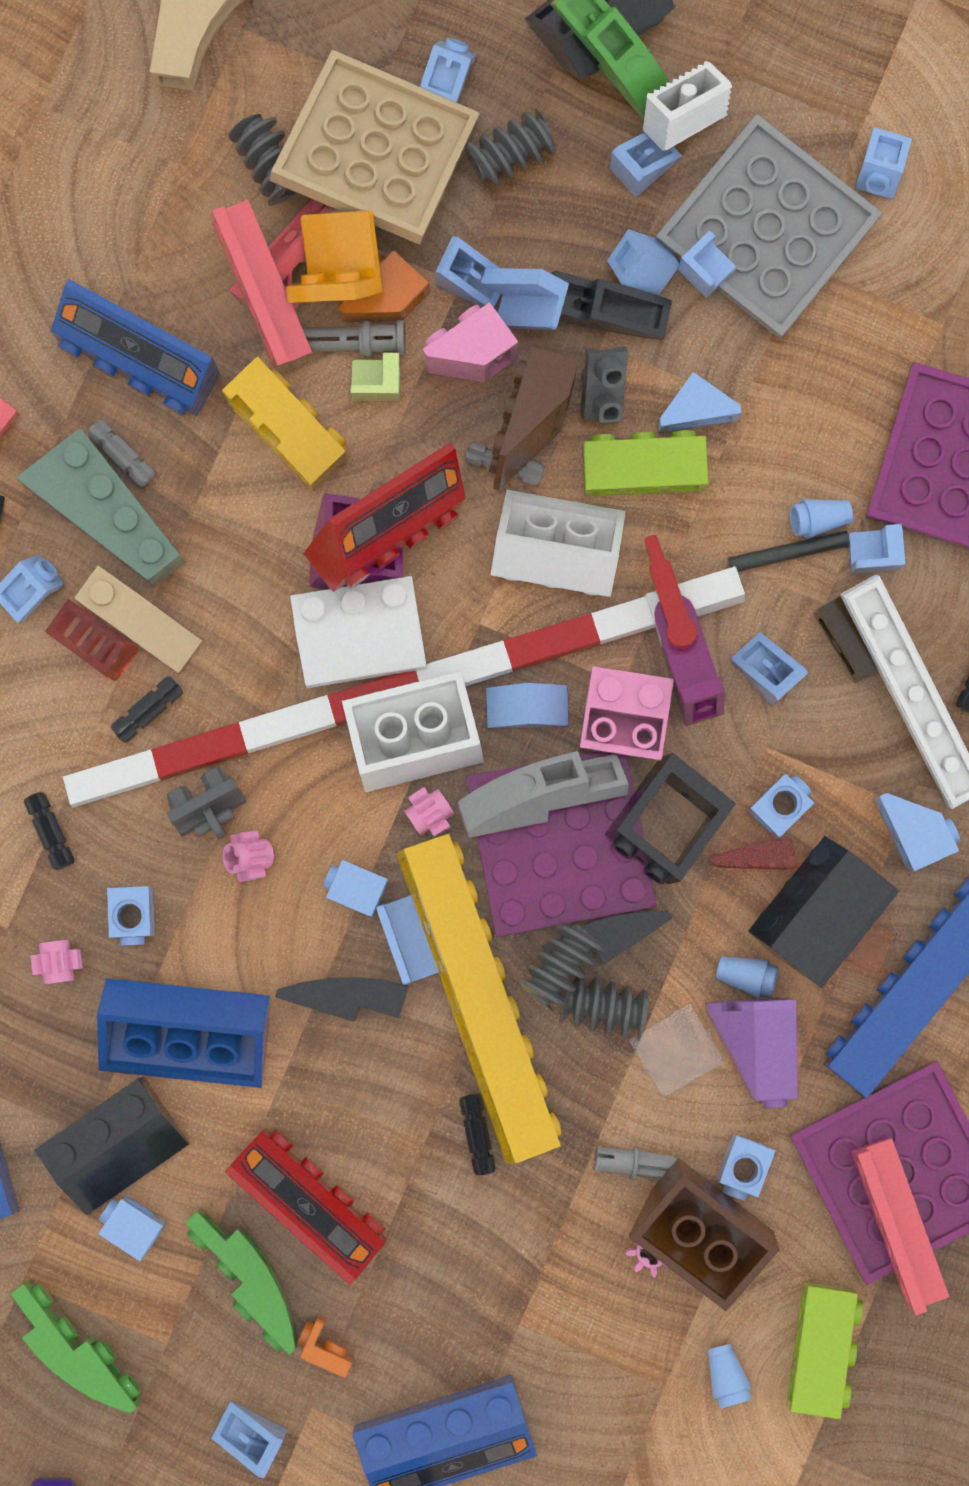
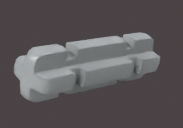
M99 420L91 426L87 432L88 436L98 446L102 445V450L125 473H130L129 477L138 487L146 486L154 478L155 472L145 461L140 462V456L118 434L114 435L113 429L104 420Z
M475 441L471 442L465 455V461L478 467L481 464L485 465L486 469L489 470L493 457V448L489 450L487 445ZM530 460L513 478L516 479L519 476L522 477V481L537 485L542 478L544 465Z

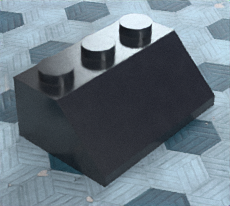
M548 0L525 18L528 25L560 65L571 74L582 80L586 76L596 73L600 69L598 67L600 63L550 5L554 0ZM605 0L610 7H616L638 36L647 29L661 23L664 16L676 8L672 0Z
M824 836L793 876L785 883L768 907L760 914L748 932L775 957L820 988H823L900 891L849 850Z
M143 1076L133 1081L34 1151L56 1184L88 1215L189 1145V1142Z

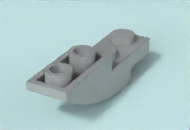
M576 751L532 763L494 779L459 800L458 810L467 836L470 838L548 822V811L628 795L629 784L617 754L581 761L579 753Z

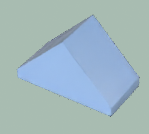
M644 132L617 146L612 151L609 169L636 198L678 162L682 155L674 146L666 151H662Z
M452 236L435 272L436 286L469 302L478 304L480 307L485 306L489 302L495 307L500 293L481 284L485 268L499 267L459 237Z
M693 372L660 417L657 426L658 432L661 434L738 421L742 413L741 406Z
M761 632L730 658L733 664L771 705H774L808 674L801 664Z
M520 683L486 688L487 729L569 726L567 685Z
M230 1401L211 1439L256 1476L264 1478L285 1438L287 1429Z

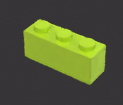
M693 430L675 431L671 433L672 437L655 438V433L653 432L631 434V439L615 440V435L613 434L591 436V441L583 442L582 447L584 496L705 491L708 486L706 436H696V431Z
M803 1281L786 1403L791 1412L841 1420L842 1408H849L851 1384L846 1383L848 1367L855 1366L857 1356V1342L852 1341L853 1326L860 1325L863 1312V1301L857 1300L858 1293L852 1288Z

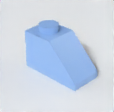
M889 793L874 798L908 873L917 871L959 851L956 842L960 841L958 831L952 820H945L942 813Z

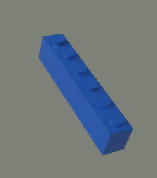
M969 876L954 892V896L958 899L949 911L942 908L930 921L928 927L932 931L923 943L917 939L904 953L902 958L906 963L897 974L891 971L881 981L876 989L881 994L871 1006L867 1003L863 1004L850 1021L855 1025L845 1038L841 1035L837 1036L824 1053L829 1058L823 1065L865 1098L869 1097L969 973Z

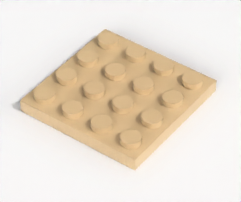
M332 50L271 171L269 181L342 212L371 210L375 226L420 245L462 156L465 144L468 143L480 113Z

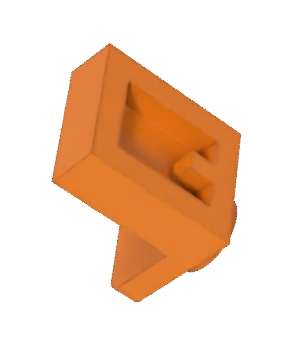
M319 1315L315 1324L307 1321L297 1342L298 1345L304 1347L300 1358L346 1378L354 1359L347 1355L349 1348L331 1339H326L324 1344L316 1341L325 1323V1317Z

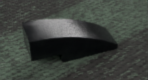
M556 270L550 273L569 283L559 321L657 340L665 338L672 300L599 278L591 281Z
M668 911L637 912L604 918L580 927L606 947L604 952L594 949L590 950V953L595 952L602 964H606L671 920L672 916ZM560 935L559 937H557V938H555V939L562 940L563 938H562V936ZM548 943L541 946L545 952L553 953Z
M336 977L301 982L277 989L275 997L355 1022L360 1006L399 1018L409 986L382 979Z

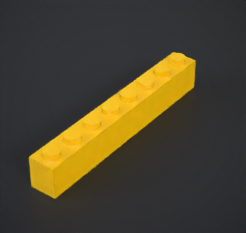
M446 834L396 853V857L413 899L505 1163L516 1164L561 1147L558 1139L561 1136L560 1124L553 1112L549 1113L544 1100L547 1097V1088L542 1076L539 1073L535 1074L530 1059L534 1056L533 1049L528 1037L525 1034L521 1035L516 1020L520 1017L519 1010L512 996L507 997L502 983L506 979L505 971L500 959L492 955L488 943L492 941L491 931L484 918L480 919L475 907V903L478 902L477 892L472 881L465 879L461 865L464 864V857L458 842H452L450 834Z

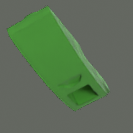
M554 0L550 5L600 63L598 67L644 121L647 94H653L654 89L660 90V86L666 87V83H670L645 44L616 7H610L605 0Z
M200 1208L185 1222L190 1228L187 1232L188 1237L201 1250L204 1251L208 1247L219 1258L216 1265L230 1280L233 1281L237 1277L242 1282L231 1294L236 1300L233 1303L236 1311L246 1321L251 1322L255 1319L265 1330L262 1333L263 1338L274 1350L280 1352L284 1349L290 1355L298 1345L295 1321L282 1283L270 1261L242 1225L229 1237Z
M29 1279L10 1294L35 1327L24 1335L22 1339L53 1373L76 1390L109 1407L131 1413L142 1402L138 1396L141 1393L140 1387L129 1373L122 1375L113 1363L116 1360V1356L110 1346L103 1339L97 1341L93 1335L79 1345L75 1340L78 1337L75 1327L65 1316L58 1317L50 1306L53 1303V1299L41 1283L35 1285Z

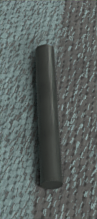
M841 531L728 557L729 568L736 566L737 572L848 547L850 546L849 535L847 531Z

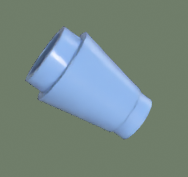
M800 499L798 504H792L790 507V524L794 535L797 537L804 536L806 539L851 524L853 521V511L848 500Z
M721 956L716 980L723 981V983L759 1000L761 996L771 998L779 966L771 965L770 960Z
M731 1343L707 1350L712 1398L717 1399L719 1408L752 1400L749 1392L752 1386L732 1349Z

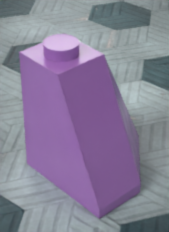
M777 998L705 1003L706 1012L751 1098L755 1101H762L763 1108L787 1107V1099H798L796 999Z

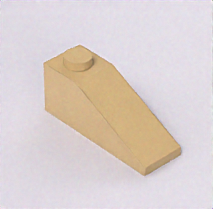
M100 566L96 567L74 598L82 606L178 674L181 673L203 642Z

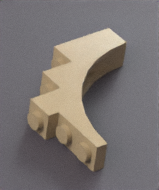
M161 0L150 66V75L154 85L194 91L201 61L215 33L231 12L244 0Z

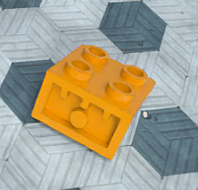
M371 210L314 213L301 216L308 274L301 275V283L286 286L288 303L357 300L382 293L374 217Z

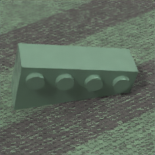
M81 428L16 477L24 487L73 523L153 587L185 563V560Z

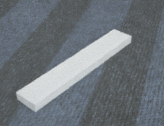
M874 575L841 593L840 596L947 807L954 809L969 800V753L880 576Z

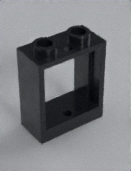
M671 753L663 756L661 761L658 760L605 835L614 841L612 847L619 854L628 859L634 857L644 865V873L653 881L662 885L664 883L668 885L681 882L736 803L678 756ZM664 782L708 816L675 863L631 829Z

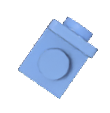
M447 37L446 42L438 41L433 45L420 87L458 103L469 69L477 55L469 52V45L460 40Z
M874 127L855 187L874 195L889 199L894 198L903 174L912 138Z
M35 555L20 561L0 582V604L19 623L26 620L50 593L60 590L65 583L58 576L56 567L50 561L42 558L40 555Z

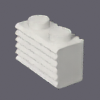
M704 61V65H698L697 69L692 68L691 72H685V76L679 75V80L673 79L672 83H666V87L660 86V90L654 89L653 94H647L643 131L662 151L668 150L728 115L726 111L729 110L727 105H729L728 100L731 99L729 96L731 94L730 89L732 88L731 82L713 64Z

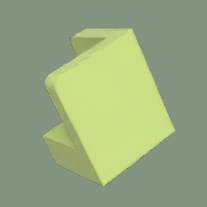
M383 353V360H353L352 385H350L351 400L400 401L399 353Z

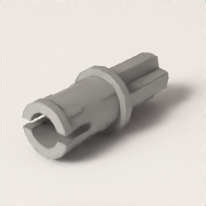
M596 1145L594 1153L596 1163H593V1171L629 1175L630 1180H635L636 1176L661 1179L676 1162V1158L670 1155L639 1152L638 1147H633L632 1150Z

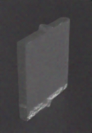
M691 1003L644 1030L640 1042H638V1034L629 1039L644 1065L642 1071L649 1073L663 1098L725 1062L710 1037L712 1034L711 1029L704 1027Z

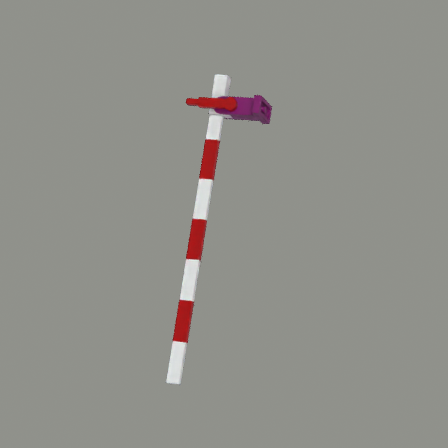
M651 535L645 538V547L651 562L649 571L656 591L647 593L645 597L426 664L427 669L386 676L63 776L69 803L74 808L345 724L347 720L342 704L344 700L458 671L462 672L465 686L653 628L656 630L671 679H674L673 685L680 703L685 726L724 715L725 691L720 677L717 676L698 616L744 603L745 592L736 566L677 584L669 560H665L657 536Z

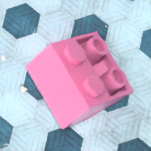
M490 302L482 308L478 304L470 307L458 318L460 323L448 332L445 328L436 331L425 341L427 346L422 349L424 367L428 373L484 383L518 358V341Z
M593 666L589 679L580 748L661 761L674 679Z

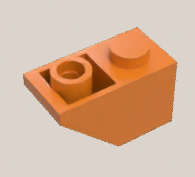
M393 250L387 257L383 255L378 257L382 293L357 300L339 301L341 303L338 307L339 316L345 323L363 322L364 320L390 322L405 319L430 293L429 282Z

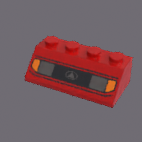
M448 443L334 515L326 522L303 554L332 592L346 584L350 589L354 588L370 575L368 572L370 568L376 564L380 569L386 567L400 555L399 549L406 545L410 550L415 548L428 538L430 534L427 531L435 526L442 530L458 518L459 515L456 513V510L466 497L454 446Z
M267 1129L262 1130L226 1169L225 1173L345 1282L351 1285L386 1243L387 1238L382 1234L386 1228L369 1212L364 1216L357 1212L351 1206L355 1200L342 1187L336 1184L332 1189L320 1178L324 1172L311 1159L305 1157L301 1161L290 1151L293 1144L277 1129L272 1133Z

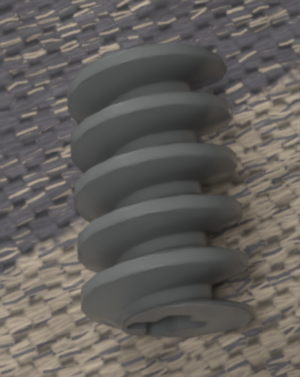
M535 109L536 118L529 112L522 113V126L516 120H509L507 122L508 134L501 127L494 128V142L487 135H481L479 137L480 149L472 142L465 144L467 156L483 184L485 183L484 180L488 178L496 186L500 185L498 172L501 170L510 179L513 178L512 164L517 163L524 171L528 170L526 157L529 155L538 163H541L540 149L545 148L552 156L556 154L552 133L537 109Z
M254 114L237 123L228 133V137L231 142L237 143L235 148L238 155L245 156L244 165L247 169L253 170L252 178L254 182L261 184L259 188L261 194L269 197L268 205H276L296 193L269 181L271 171L284 147H279L278 144L284 139L285 133L284 131L271 133L270 130L277 124L276 117L263 120L261 114Z
M572 921V927L563 924L557 926V930L563 938L562 940L549 937L546 941L553 951L552 954L543 951L537 953L543 966L528 965L527 970L533 980L530 981L523 978L517 980L518 985L552 1011L551 1003L564 1006L566 1003L560 993L561 989L573 993L576 990L570 977L585 978L586 974L581 968L580 963L592 966L596 963L590 950L594 949L604 952L606 949L601 942Z
M575 977L572 983L576 990L574 993L566 991L564 997L566 1003L562 1006L559 1022L563 1023L568 1014L573 1013L574 1026L579 1027L584 1018L589 1017L590 1030L595 1031L600 1022L605 1021L606 1034L611 1035L616 1026L621 1025L622 1038L627 1039L632 1030L637 1029L638 1042H640L649 1008L648 991L641 990L636 999H633L632 987L625 986L620 995H617L616 983L609 982L604 991H601L600 979L593 978L588 987H585L584 979Z

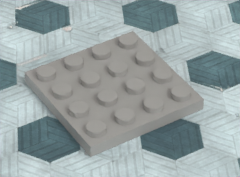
M756 114L657 234L656 240L681 261V257L708 231H711L716 236L714 245L736 266L735 271L716 289L781 340L878 221L882 212Z

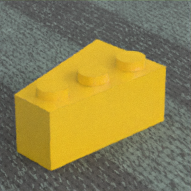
M257 356L222 392L229 407L314 492L348 459L347 453L343 449L347 442L331 426L326 430L315 419L319 416L316 410L304 398L298 400L288 390L291 386L275 369L271 371Z

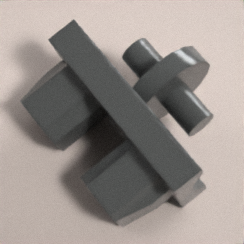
M625 346L609 350L585 349V363L581 373V380L583 382L581 417L584 421L598 420L600 423H612L622 420L628 350Z
M215 767L204 773L201 777L207 790L206 792L193 798L187 786H180L167 793L170 811L167 812V815L172 825H175L182 837L194 830L199 837L213 830L219 840L224 838L226 833L222 825L235 818L231 810L247 802L232 777L228 779L219 767Z

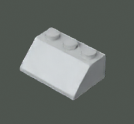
M506 490L490 575L502 577L510 581L519 580L541 584L549 588H563L584 592L588 595L611 597L626 511Z
M412 576L359 584L352 589L348 586L341 587L335 592L328 589L290 596L306 689L427 669Z
M461 671L342 701L365 793L484 763L481 744Z

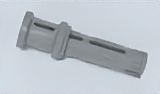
M398 319L396 324H372L370 320H364L359 323V326L302 328L306 338L340 337L339 341H308L312 352L360 351V355L365 357H371L372 353L397 352L399 356H405L406 334L404 319ZM393 336L392 340H376L375 338ZM349 337H359V340H350V341H349L348 338H349Z

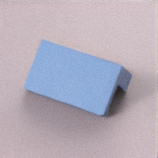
M485 268L481 284L502 294L498 314L509 329L555 330L557 328L569 283L543 269Z
M411 895L385 905L377 906L376 909L403 985L438 973Z

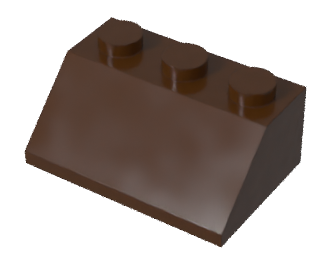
M680 1158L676 1160L652 1188L629 1234L630 1239L725 1311L732 1306L780 1250L772 1229Z

